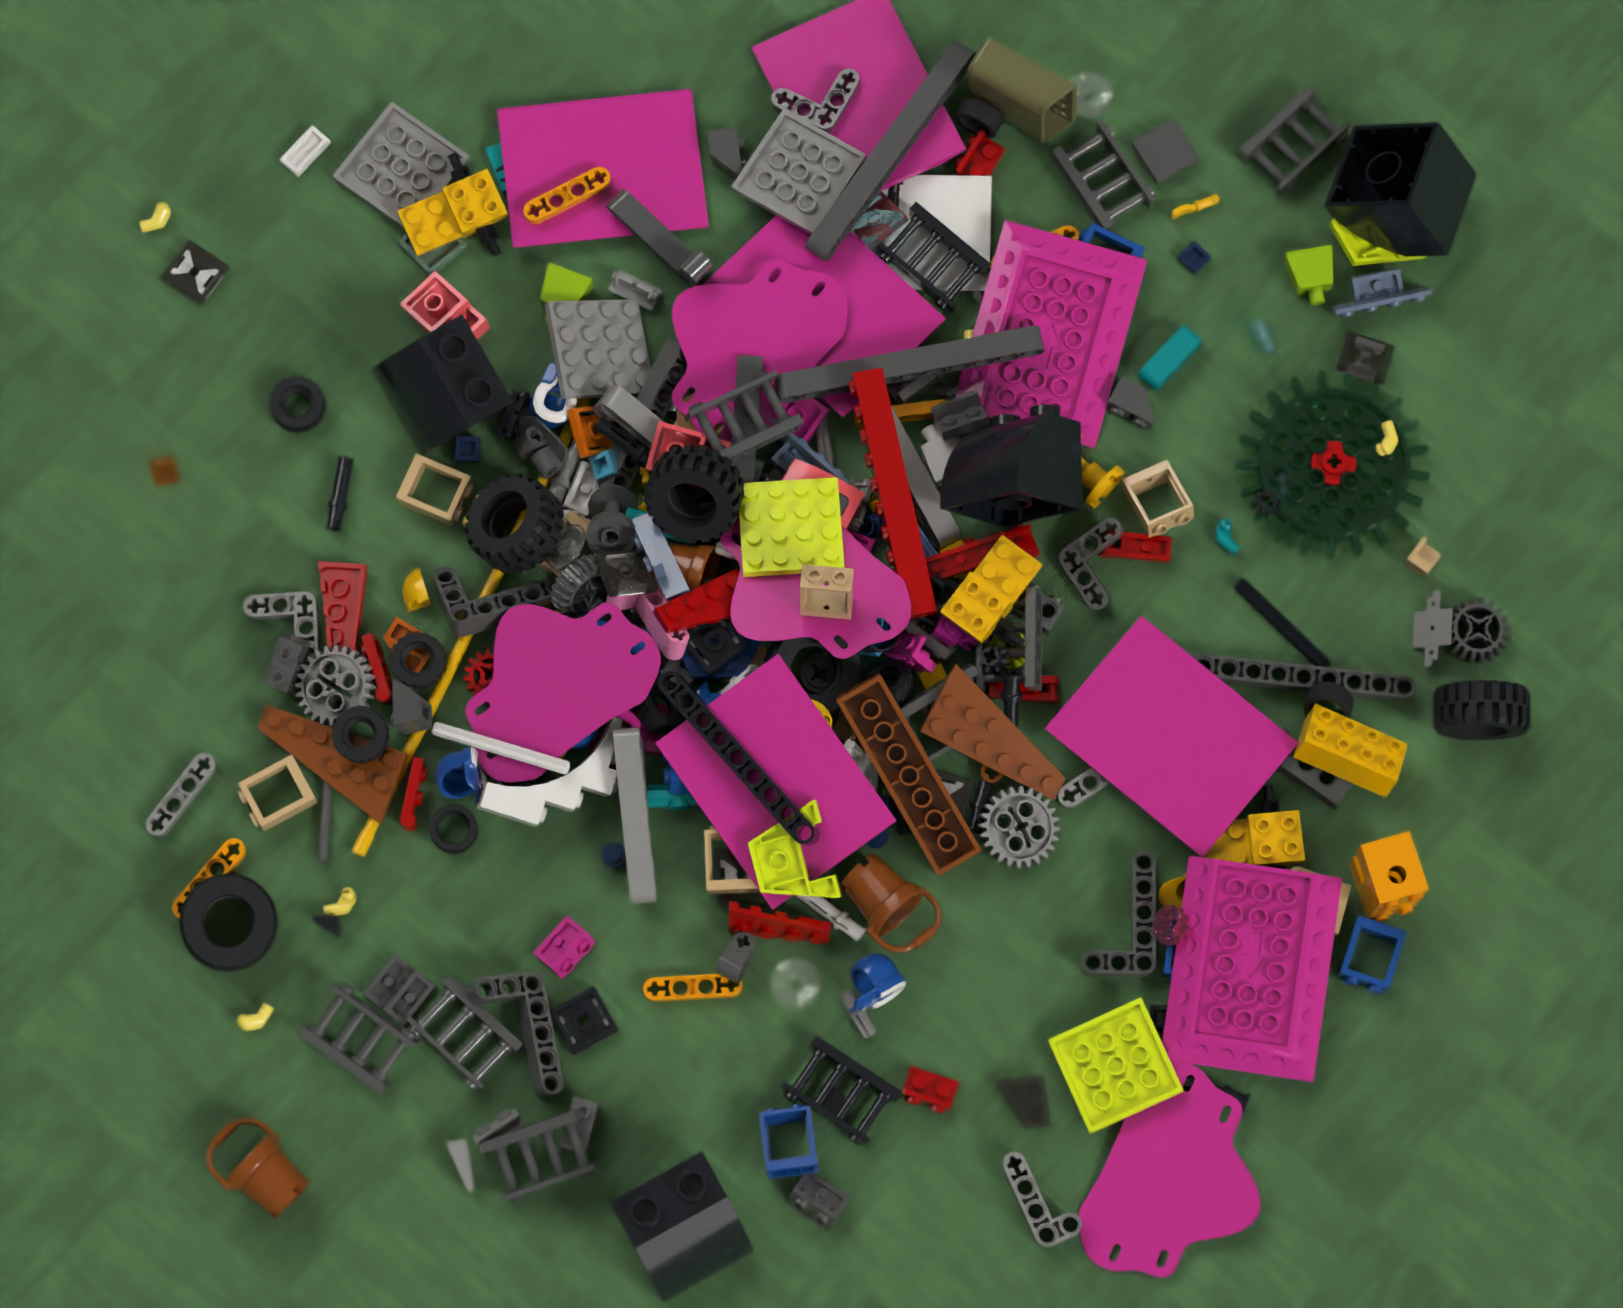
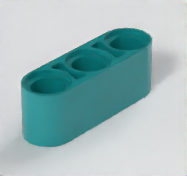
M1183 325L1140 369L1137 376L1155 392L1158 391L1198 350L1203 340L1188 326Z

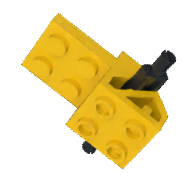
M457 152L447 156L453 167V171L450 172L454 180L453 184L443 187L442 192L397 211L417 257L475 233L478 234L482 244L487 243L492 257L502 254L496 241L499 235L494 223L508 216L506 208L488 168L471 175L468 166H462Z
M1001 535L973 573L970 571L960 585L952 579L946 582L936 573L930 577V581L941 590L939 595L947 601L940 613L980 643H983L992 634L1002 642L1008 639L1020 648L1024 644L1025 639L1013 631L1015 626L1007 621L1005 617L1012 610L1014 603L1042 568L1043 564Z
M1262 786L1264 802L1260 803L1261 814H1250L1246 819L1234 820L1203 858L1287 869L1288 866L1304 863L1305 854L1299 810L1280 812L1279 802L1274 801L1273 786Z

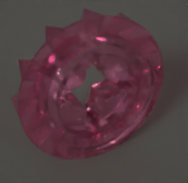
M1166 905L1158 911L1154 919L1153 929L1159 942L1171 946L1180 944L1181 939L1187 938L1185 933L1190 927L1187 925L1189 916L1184 913L1185 909L1177 905ZM1172 921L1177 922L1174 930L1168 929L1172 925Z

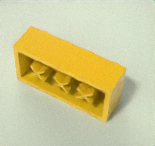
M1315 703L1304 720L1293 758L1386 798L1398 781L1408 744Z

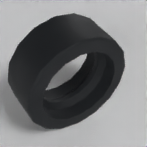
M971 97L963 99L955 114L956 121L963 128L976 135L982 130L985 132L986 138H995L1004 121L1003 115L995 107Z
M1320 682L1309 688L1303 706L1306 717L1315 705V701L1328 700L1341 707L1339 710L1332 711L1350 718L1354 701L1353 696L1346 688L1333 682Z
M449 804L442 806L433 814L430 819L429 832L432 841L438 849L449 854H459L473 846L477 839L478 826L475 816L469 809L462 805ZM452 814L463 817L469 827L466 838L455 844L444 841L439 834V824L442 819Z

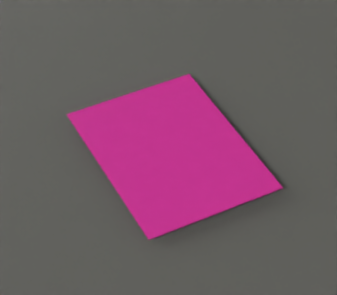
M855 0L751 47L773 92L778 88H787L820 105L842 70L850 68L857 71L860 78L859 89L836 128L829 134L867 154V158L928 76L890 0ZM850 77L848 80L844 79L845 87L843 91L846 92L848 83H854L853 77ZM834 96L830 103L833 106H840L843 104L844 99L841 96ZM787 97L778 98L779 104L787 102ZM804 105L798 108L797 113L801 116H806L810 113L811 109ZM944 105L941 106L880 192L943 164L966 150ZM829 109V114L826 117V119H821L822 125H824L826 122L830 123L829 116L831 114V111Z
M691 89L497 109L513 248L634 235L606 207L623 188L635 197L669 231L709 227ZM595 167H604L609 171L610 185L603 192L540 224L532 225L525 220L523 210L525 204L530 200ZM595 175L594 182L599 181L600 184L604 183L605 176L600 177L599 175ZM586 179L585 181L588 183L589 190H592V183L589 184L588 179ZM577 184L571 188V192L575 196H580L585 192V188ZM553 196L550 198L549 203L554 207H559L562 205L563 199L560 196ZM543 201V208H545L546 212H549V210L546 208L545 201ZM531 208L529 216L533 214L535 217H538L541 209L535 210Z
M775 216L702 284H747L753 280L765 262L772 258H780L800 269L823 272L833 277L846 292L848 302L846 331L843 337L815 367L918 348L946 320L942 314L851 231L831 259L825 262L805 249V245L811 236L810 234L778 216ZM780 268L773 270L768 278L769 282L773 283L781 274ZM819 282L813 289L812 295L818 296L824 289L825 284ZM850 392L821 397L842 417H845L854 409L853 406L857 405L855 395L851 396Z
M1005 220L972 337L1029 326H1039L1045 352L1037 356L964 369L961 373L955 397L957 398L976 391L979 395L981 406L990 420L993 416L1001 414L1018 415L1023 419L1030 417V408L1043 404L1056 405L1060 407V416L1081 422V434H1083L1081 445L1095 449L1148 260Z
M1142 615L1045 728L1201 857H1204L1298 744L1290 735Z
M779 654L708 704L800 808L813 800H817L822 818L821 823L815 824L820 832L819 840L810 846L801 844L810 881L816 880L897 821ZM708 714L703 715L700 719L701 726L706 727L710 723V716ZM686 720L657 741L656 745L760 891L748 842L779 822L690 722ZM721 733L717 737V744L722 746L727 741L725 733ZM740 751L734 755L733 760L736 765L742 763L744 754ZM755 770L751 773L750 780L753 784L760 780V772ZM771 789L768 792L767 799L769 802H774L777 799L776 789ZM793 808L786 809L784 819L794 813ZM805 827L801 831V838L807 840L811 836L810 827ZM761 893L772 910L793 896Z
M1189 856L1162 1040L1170 1061H1182L1202 1066L1314 1082L1342 878Z

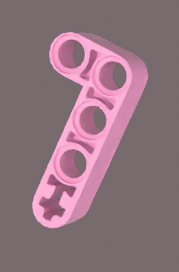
M637 572L614 578L606 601L615 604L620 610L635 607L663 655L671 660L681 659L689 641V633L686 629L666 633L653 614L655 608L669 602L666 601L654 576L647 572ZM630 578L638 584L647 583L645 590L617 592L616 588L622 579L627 580Z

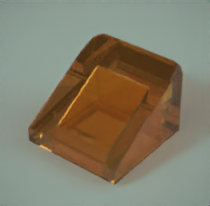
M174 454L150 459V467L156 487L180 481Z

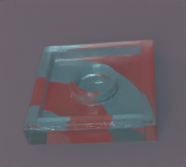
M880 191L851 232L871 250L909 220Z

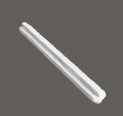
M435 722L432 728L433 735L561 774H567L570 768L569 761L440 722Z

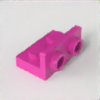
M901 632L896 644L891 649L883 652L890 659L903 661L909 667V670L932 673L937 665L929 659V653L921 649L926 641V637L923 635Z
M566 916L533 954L553 970L560 979H563L574 969V966L591 950L595 940L585 929L569 916Z

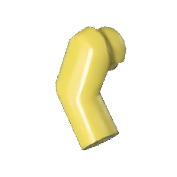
M1392 420L1381 423L1384 438L1382 443L1376 444L1375 447L1377 454L1380 456L1390 455L1398 444V436Z
M346 887L342 889V895L337 903L323 905L325 916H339L349 913L357 898L354 890Z
M263 1002L257 1014L239 1015L237 1025L245 1031L261 1029L274 1011V1008Z

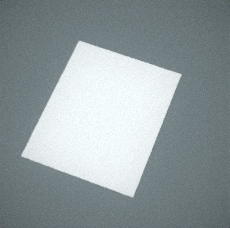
M916 175L903 181V185H900L899 206L895 207L904 216L893 212L870 213L861 216L851 232L854 234L860 229L871 225H887L894 228L896 231L884 240L873 237L863 241L878 256L877 245L882 242L888 247L911 221L909 209L917 202L990 262L992 176ZM889 188L879 192L869 207L883 196L887 198ZM923 226L921 228L918 227L895 254L907 263L930 237V232ZM942 242L940 244L937 243L914 270L926 278L948 253V247ZM962 258L955 259L933 285L938 290L947 291L967 269L966 265L968 263ZM892 263L888 265L914 290H923ZM990 270L985 276H982L980 273L978 275L974 274L961 291H985Z

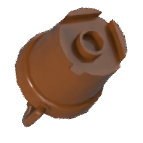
M713 539L711 543H702L701 545L667 541L690 591L717 578L720 555L716 554L715 548L719 540ZM645 566L644 572L650 573L656 579L653 571L648 572Z
M873 853L867 856L866 859L870 863L867 865L858 863L842 881L843 887H840V890L849 898L868 922L866 932L878 945L885 950L895 953L918 949L936 934L935 931L941 924L942 911L939 903L925 887H919L917 884L905 880L877 854ZM923 895L932 904L936 913L934 924L910 941V944L897 947L888 944L880 938L901 924L917 907Z
M249 1117L227 1123L211 1139V1144L207 1149L205 1161L208 1171L226 1190L240 1191L276 1220L284 1213L283 1210L302 1194L311 1181L281 1150L280 1137L269 1126L258 1119ZM251 1124L262 1129L268 1135L239 1163L225 1180L213 1166L212 1155L215 1148L219 1147L239 1125Z

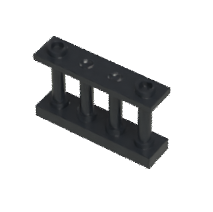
M915 202L909 209V215L911 216L909 224L888 247L882 242L877 245L878 256L886 264L892 263L935 299L934 303L944 312L948 310L953 313L956 308V304L952 301L974 274L978 275L980 273L982 276H985L991 268V263L919 203ZM923 226L930 232V237L906 263L895 253L918 227L921 228ZM942 242L948 247V253L931 273L924 278L914 269L937 243L940 244ZM962 258L968 263L966 265L967 269L947 292L943 294L933 284L955 259Z
M816 1035L810 1043V1048L813 1049V1056L793 1086L784 1082L782 1085V1091L785 1092L783 1096L795 1104L799 1101L805 1106L810 1105L811 1110L849 1134L848 1139L854 1144L868 1146L871 1138L865 1134L885 1104H889L890 1101L896 1104L901 1097L902 1091ZM828 1059L835 1064L833 1066L834 1071L813 1101L801 1093L820 1062ZM849 1073L856 1078V1084L834 1115L822 1106L841 1077ZM870 1087L878 1092L876 1094L877 1099L856 1129L846 1123L844 1119L864 1089Z

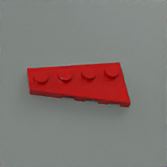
M318 561L321 575L320 586L324 602L323 613L326 620L327 646L332 651L334 645L340 646L341 649L344 646L349 647L351 652L353 650L357 651L368 566L366 564Z
M735 569L655 608L653 614L666 633L694 628L705 623L714 624L720 620L731 618L732 597L739 571Z
M730 901L728 933L735 935L739 932H748L752 936H759L762 939L780 938L789 942H796L798 940L809 941L812 944L830 942V922L802 916L796 917V920L790 919V916L784 912L776 911L774 914L762 913L761 907L751 905L749 909L738 907V902Z

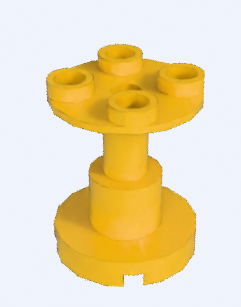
M1081 457L1082 484L1091 491L1085 503L1092 509H1095L1102 503L1099 501L1100 497L1107 498L1122 480L1125 471L1116 465L1107 473L1096 462L1089 464Z

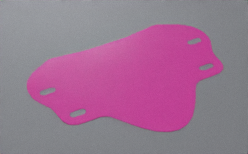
M772 258L765 262L753 280L747 284H707L684 290L676 297L672 307V321L675 333L687 362L686 373L672 392L674 406L684 415H687L688 408L700 401L705 404L735 390L738 355L763 357L762 372L767 371L768 374L775 370L779 375L815 367L843 337L846 331L848 302L843 287L828 274L803 270L783 259ZM780 268L781 274L773 283L769 282L768 278L773 270ZM819 282H823L825 284L824 289L818 296H813L812 291ZM774 380L771 383V385L778 396L776 383ZM690 387H693L695 394L689 402H684L682 400L684 394ZM761 387L759 413L765 424L772 427L775 424L770 420L773 417L777 420L779 419ZM734 400L727 403L732 414L734 413ZM782 403L785 410L789 403ZM717 408L706 413L713 429L720 422L724 424L723 430L717 437L731 442L732 433L719 409ZM697 419L691 420L697 431L704 433Z
M739 515L732 528L728 532H724L723 536L720 537L722 545L740 565L730 613L732 624L736 631L746 638L757 641H780L811 637L818 640L833 656L845 659L855 655L868 645L890 640L900 634L911 618V601L902 577L876 559L842 525L845 568L854 569V596L851 620L800 615L801 574L743 577L741 546H738L731 538V535L734 533L741 537ZM877 618H883L891 626V629L888 631L883 630L877 624ZM835 636H841L847 642L848 647L842 649L834 641Z
M610 602L601 603L585 616L577 619L537 605H517L508 609L498 624L494 643L493 679L489 686L468 701L465 709L467 719L476 734L560 758L566 751L603 724L641 704L646 699L660 668L661 658L658 646L649 633L631 624L621 610ZM610 613L612 616L611 620L601 627L598 626V619ZM641 641L644 642V649L635 655L630 653L632 647ZM484 702H488L490 704L489 709L477 715L475 713L476 708ZM476 748L478 752L477 758L482 768L497 781L511 783L534 780L547 770L502 755H496L492 759H488V751Z
M1171 1061L1182 1087L1189 1075L1194 1076L1195 1080L1190 1091H1184L1124 1119L1105 1166L1080 1208L1079 1217L1082 1222L1080 1234L1084 1250L1095 1264L1110 1271L1136 1270L1155 1277L1166 1278L1175 1271L1184 1249L1190 1243L1220 1238L1240 1232L1250 1226L1259 1215L1261 1205L1259 1190L1249 1170L1233 1146V1136L1243 1115L1241 1103L1233 1096L1215 1087L1201 1069L1190 1063ZM1225 1106H1229L1231 1108L1230 1115L1227 1121L1222 1123L1219 1120L1221 1112ZM1115 1244H1119L1121 1246L1120 1253L1116 1261H1111L1109 1255ZM1163 1250L1168 1251L1169 1255L1165 1265L1158 1267L1157 1260Z

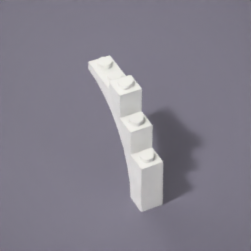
M616 717L609 720L601 739L591 754L563 777L548 783L528 787L503 786L487 782L483 785L476 809L535 827L539 825V822L543 823L547 813V808L544 807L545 804L572 812L575 810V807L579 808L583 799V793L580 792L581 789L604 797L610 796L612 792L615 793L618 788L617 771L610 769L609 765L613 766L615 762L613 730L625 728L621 726L623 720Z

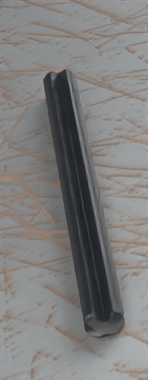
M1241 578L1235 584V590L1315 666H1330L1331 660L1245 578Z

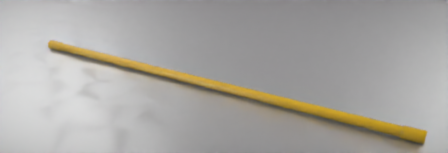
M578 398L576 408L587 407L592 398ZM570 420L565 423L558 437L566 447H568L573 437ZM539 475L537 480L547 488L553 476L543 479ZM527 509L521 511L510 535L523 523ZM493 568L478 598L494 594L504 573ZM474 634L463 637L459 636L447 660L446 672L443 673L442 679L436 682L427 700L432 705V718ZM426 730L410 734L402 752L407 753L409 756L395 792ZM369 816L351 849V852L363 858L379 826V823Z

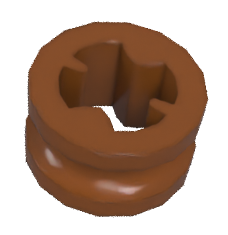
M986 765L982 766L980 777L982 781H986L985 784L990 782L996 785L1002 780L1003 774L996 770L995 772L999 773V776L995 775L994 779H989V775L985 774V770L989 771V767Z

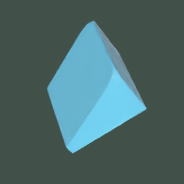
M608 449L589 458L596 482L617 473V449Z

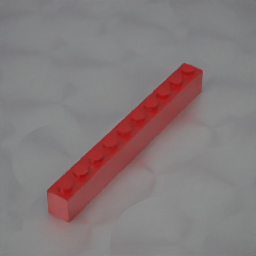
M883 368L855 372L852 374L851 381H848L850 395H855L857 405L853 406L856 420H860L862 429L859 430L861 444H866L868 453L864 454L867 469L871 468L873 478H870L871 490L873 493L877 492L879 502H875L877 516L882 517L884 526L881 527L883 541H888L889 551H886L889 566L893 565L894 572L905 581L911 601L910 619L934 615L937 611Z

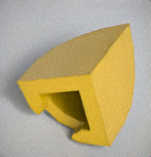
M420 568L413 570L405 578L402 594L407 613L431 605Z

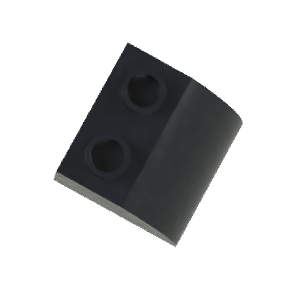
M1439 122L1356 125L1352 129L1324 207L1332 217L1349 231L1382 249L1405 257L1448 256L1477 173Z
M463 315L419 338L371 369L420 455L426 454L501 411L513 402Z
M1049 404L1031 407L1030 417L1023 419L1013 414L993 416L991 418V427L969 432L953 449L943 474L940 509L1004 528L1083 510L1081 422L1060 416V407Z
M702 1151L610 1202L616 1217L663 1302L754 1252L734 1208Z

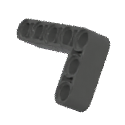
M624 188L606 205L607 209L691 288L697 286L710 273L713 264L702 252L696 249L693 253Z
M441 566L434 572V591L451 632L456 636H468L498 627L502 616L508 609L517 605L532 604L556 611L550 596L551 586L556 583V577L468 601L456 571L452 567Z
M1149 851L1137 852L1131 862V951H1088L1084 954L1080 963L1081 971L1088 977L1144 978L1151 975L1155 968L1156 864L1155 857ZM1144 858L1148 860L1150 867L1148 869H1140L1136 861ZM1144 883L1149 886L1150 892L1145 895L1140 894L1136 886ZM1144 908L1149 911L1150 918L1142 920L1137 916L1136 911ZM1142 933L1148 935L1150 943L1141 945L1137 941V935ZM1088 958H1095L1099 962V967L1091 970L1087 968L1085 961ZM1119 958L1123 960L1125 967L1122 970H1116L1112 967L1111 961ZM1137 960H1148L1150 968L1148 970L1139 969Z
M529 971L488 976L472 983L467 989V997L475 1005L516 1001L533 1092L540 1099H547L559 1093L563 1087V1078L545 982L541 974ZM526 980L532 984V990L526 986ZM502 983L508 986L509 993L503 990ZM478 986L485 990V996L479 993ZM531 1005L536 1008L537 1015L531 1012ZM535 1030L541 1033L542 1040L536 1037ZM540 1055L546 1059V1065L541 1063ZM545 1080L550 1083L551 1091L545 1087Z

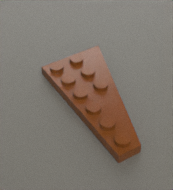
M954 664L920 731L1026 787L1033 788L1038 793L1041 792L1042 795L1054 801L1066 778L960 667Z
M266 705L258 725L259 731L293 755L300 763L304 764L323 781L382 825L409 755L387 747L383 751V755L377 757L375 761H368L363 764L352 762L340 755L334 747V741L331 733H333L332 727L324 724L321 725L318 722ZM348 734L350 742L356 747H365L371 742L365 738Z

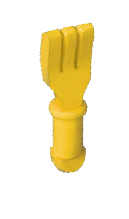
M1213 194L1201 200H1195L1192 205H1181L1173 210L1171 219L1174 220L1181 215L1195 211L1200 212L1204 208L1218 204L1220 198L1218 195Z

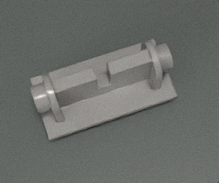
M621 270L613 273L611 277L612 282L608 288V291L624 299H638L639 306L650 311L653 310L663 291Z
M852 477L850 485L862 491L865 495L847 528L859 532L860 526L864 525L863 519L872 490L869 479L861 481Z
M515 1108L512 1110L507 1109L497 1116V1120L491 1124L485 1123L478 1127L472 1138L476 1144L482 1143L501 1133L526 1126L521 1117L516 1120L520 1115ZM478 1144L479 1149L483 1153L481 1145Z

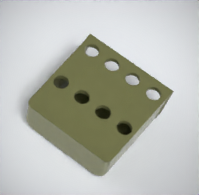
M989 37L985 39L968 67L969 97L992 105L1000 111L1005 121L1036 138L1041 143L1052 140L1076 121L1077 85Z

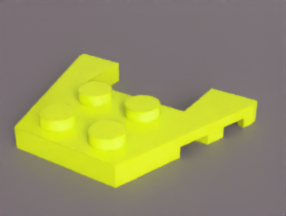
M1335 218L1329 223L1332 232L1352 266L1416 260L1427 257H1405L1390 252L1355 235Z
M813 800L801 808L814 824L822 822L817 800ZM794 813L785 818V820H792L794 818ZM780 823L748 842L760 893L831 898L842 897L836 875L810 881L801 844L796 842Z

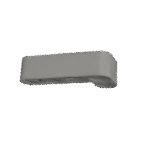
M618 385L609 388L593 408L600 418L604 416L610 422L615 420L651 450L658 422L663 421L624 388Z
M1019 1152L1008 1153L1003 1159L1002 1170L1037 1246L1047 1249L1075 1237L1082 1227L1080 1217L1075 1213L1069 1212L1052 1219L1025 1158ZM1010 1159H1013L1014 1162L1019 1161L1018 1172L1020 1175L1025 1172L1026 1175L1020 1176L1013 1181L1012 1178H1015L1017 1174L1014 1168L1007 1167ZM1021 1182L1029 1183L1032 1188L1031 1193L1028 1195L1019 1193L1017 1189L1018 1184ZM1034 1205L1040 1207L1042 1216L1038 1219L1030 1217L1028 1213L1029 1207ZM1065 1219L1074 1220L1077 1225L1076 1230L1067 1232L1063 1228V1221ZM1043 1229L1050 1230L1053 1234V1240L1048 1243L1041 1241L1039 1232Z

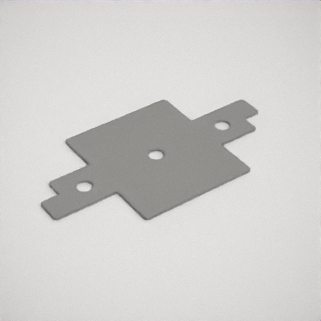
M1440 589L1433 590V596L1427 597V611L1414 612L1413 648L1425 647V667L1432 666V660L1438 659L1439 646L1451 645L1453 609H1440Z

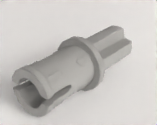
M849 989L838 997L850 1015L848 1017L849 1020H853L861 1036L867 1039L876 1033V1029L865 1012L867 1009L851 1013L848 1011L854 1007V1001L858 999L853 992L854 990Z

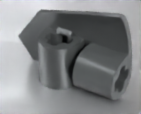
M536 416L518 417V433L521 435V438L515 446L517 454L524 459L530 460L543 479L553 476L563 465L568 454V448Z

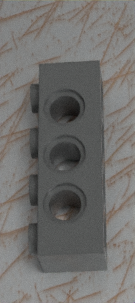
M1277 724L1288 735L1290 734L1284 726ZM1295 747L1277 770L1335 810L1353 783L1312 765L1309 770L1301 769L1298 765L1299 760L1293 758L1296 750ZM1319 775H1329L1332 783L1329 785L1322 784L1319 780Z

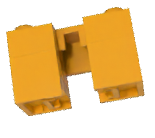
M1410 831L1360 845L1356 851L1357 855L1353 856L1348 863L1365 916L1368 919L1381 922L1389 919V915L1396 912L1399 915L1411 913L1414 911L1413 907L1424 898V895L1429 890Z

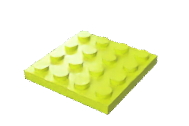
M838 477L744 483V497L739 510L743 577L801 574L802 564L845 568Z
M1141 997L1048 1039L1090 1134L1184 1092Z

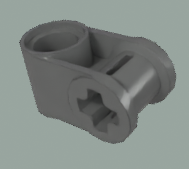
M748 932L736 933L726 950L719 957L714 972L739 983L754 957V937Z

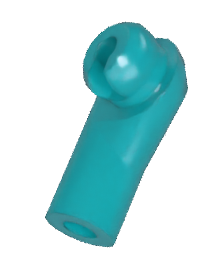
M1223 518L1217 522L1215 527L1216 542L1234 556L1241 546L1231 539V528L1233 527L1231 520Z

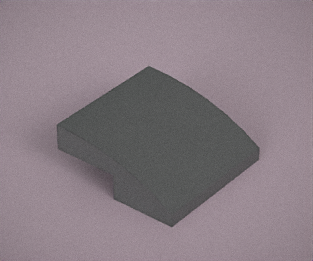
M1176 120L1150 131L1131 143L1132 148L1156 185L1175 177L1178 172L1198 164L1201 160Z
M393 953L361 994L404 1026L407 1023L406 1019L414 1014L434 989L435 985Z

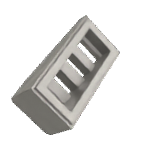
M461 1139L446 1142L447 1149L465 1189L469 1193H475L476 1189L468 1141Z

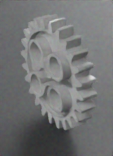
M334 645L332 651L330 647L325 646L324 654L319 650H315L317 658L308 656L307 659L310 664L308 666L301 664L305 672L304 674L298 673L296 675L302 679V682L295 684L296 687L301 688V691L295 695L298 698H303L298 705L306 708L304 714L312 715V721L318 722L320 720L321 725L329 723L333 727V724L336 722L335 719L344 710L351 709L350 707L354 706L370 708L366 700L374 699V696L369 694V690L375 689L376 686L370 684L369 681L373 680L375 676L368 674L372 666L364 665L367 659L362 656L359 657L358 651L353 650L351 652V648L344 646L341 649L338 645ZM335 663L336 669L333 674L329 675L328 669ZM321 674L326 679L335 682L337 686L350 692L353 697L349 698L344 693L335 690L333 686L320 680L318 675ZM355 676V684L349 688L348 681L351 677ZM322 685V693L316 697V688ZM341 697L342 705L336 709L335 703Z
M1023 786L1018 787L1016 793L1013 787L1008 788L1007 794L1003 790L999 791V799L995 796L990 797L993 805L985 804L983 806L988 813H981L979 817L985 820V823L978 824L979 828L984 829V833L978 836L987 840L982 847H991L988 856L996 853L997 863L1005 859V867H1009L1014 862L1015 869H1019L1023 862L1025 868H1029L1031 860L1035 865L1040 864L1039 856L1043 859L1048 858L1045 850L1053 851L1055 848L1050 843L1059 841V838L1054 836L1053 833L1060 831L1061 828L1054 826V822L1060 819L1051 815L1056 808H1047L1050 799L1042 802L1041 792L1033 796V788H1029L1026 793H1024ZM1021 804H1025L1029 808V815L1027 817H1023L1019 812ZM1008 807L1012 809L1013 816L1009 813ZM999 815L1007 819L1008 823L1005 829L997 824ZM1022 823L1024 828L1016 832L1014 827ZM1033 826L1039 828L1041 832L1039 840L1031 836ZM1011 838H1015L1019 842L1017 851H1013L1009 847V840ZM1025 839L1029 842L1030 848L1026 846Z

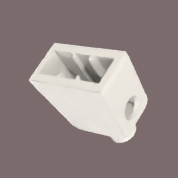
M934 424L921 431L927 443L920 447V454L937 488L942 485L947 461L960 439L954 437L944 441Z

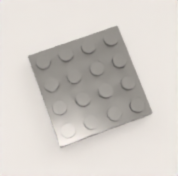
M391 101L332 177L337 183L404 229L397 211L442 192L443 187L453 182L450 174L453 171V167L447 157L448 155L457 152L462 166L468 163L470 156Z
M783 108L731 186L733 192L811 235L867 159V154Z
M638 299L548 301L544 305L561 399L601 398L609 388L615 385L624 388L632 396L639 395L651 368Z

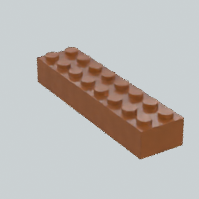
M877 673L837 696L835 700L937 876L980 853L982 850L882 676Z

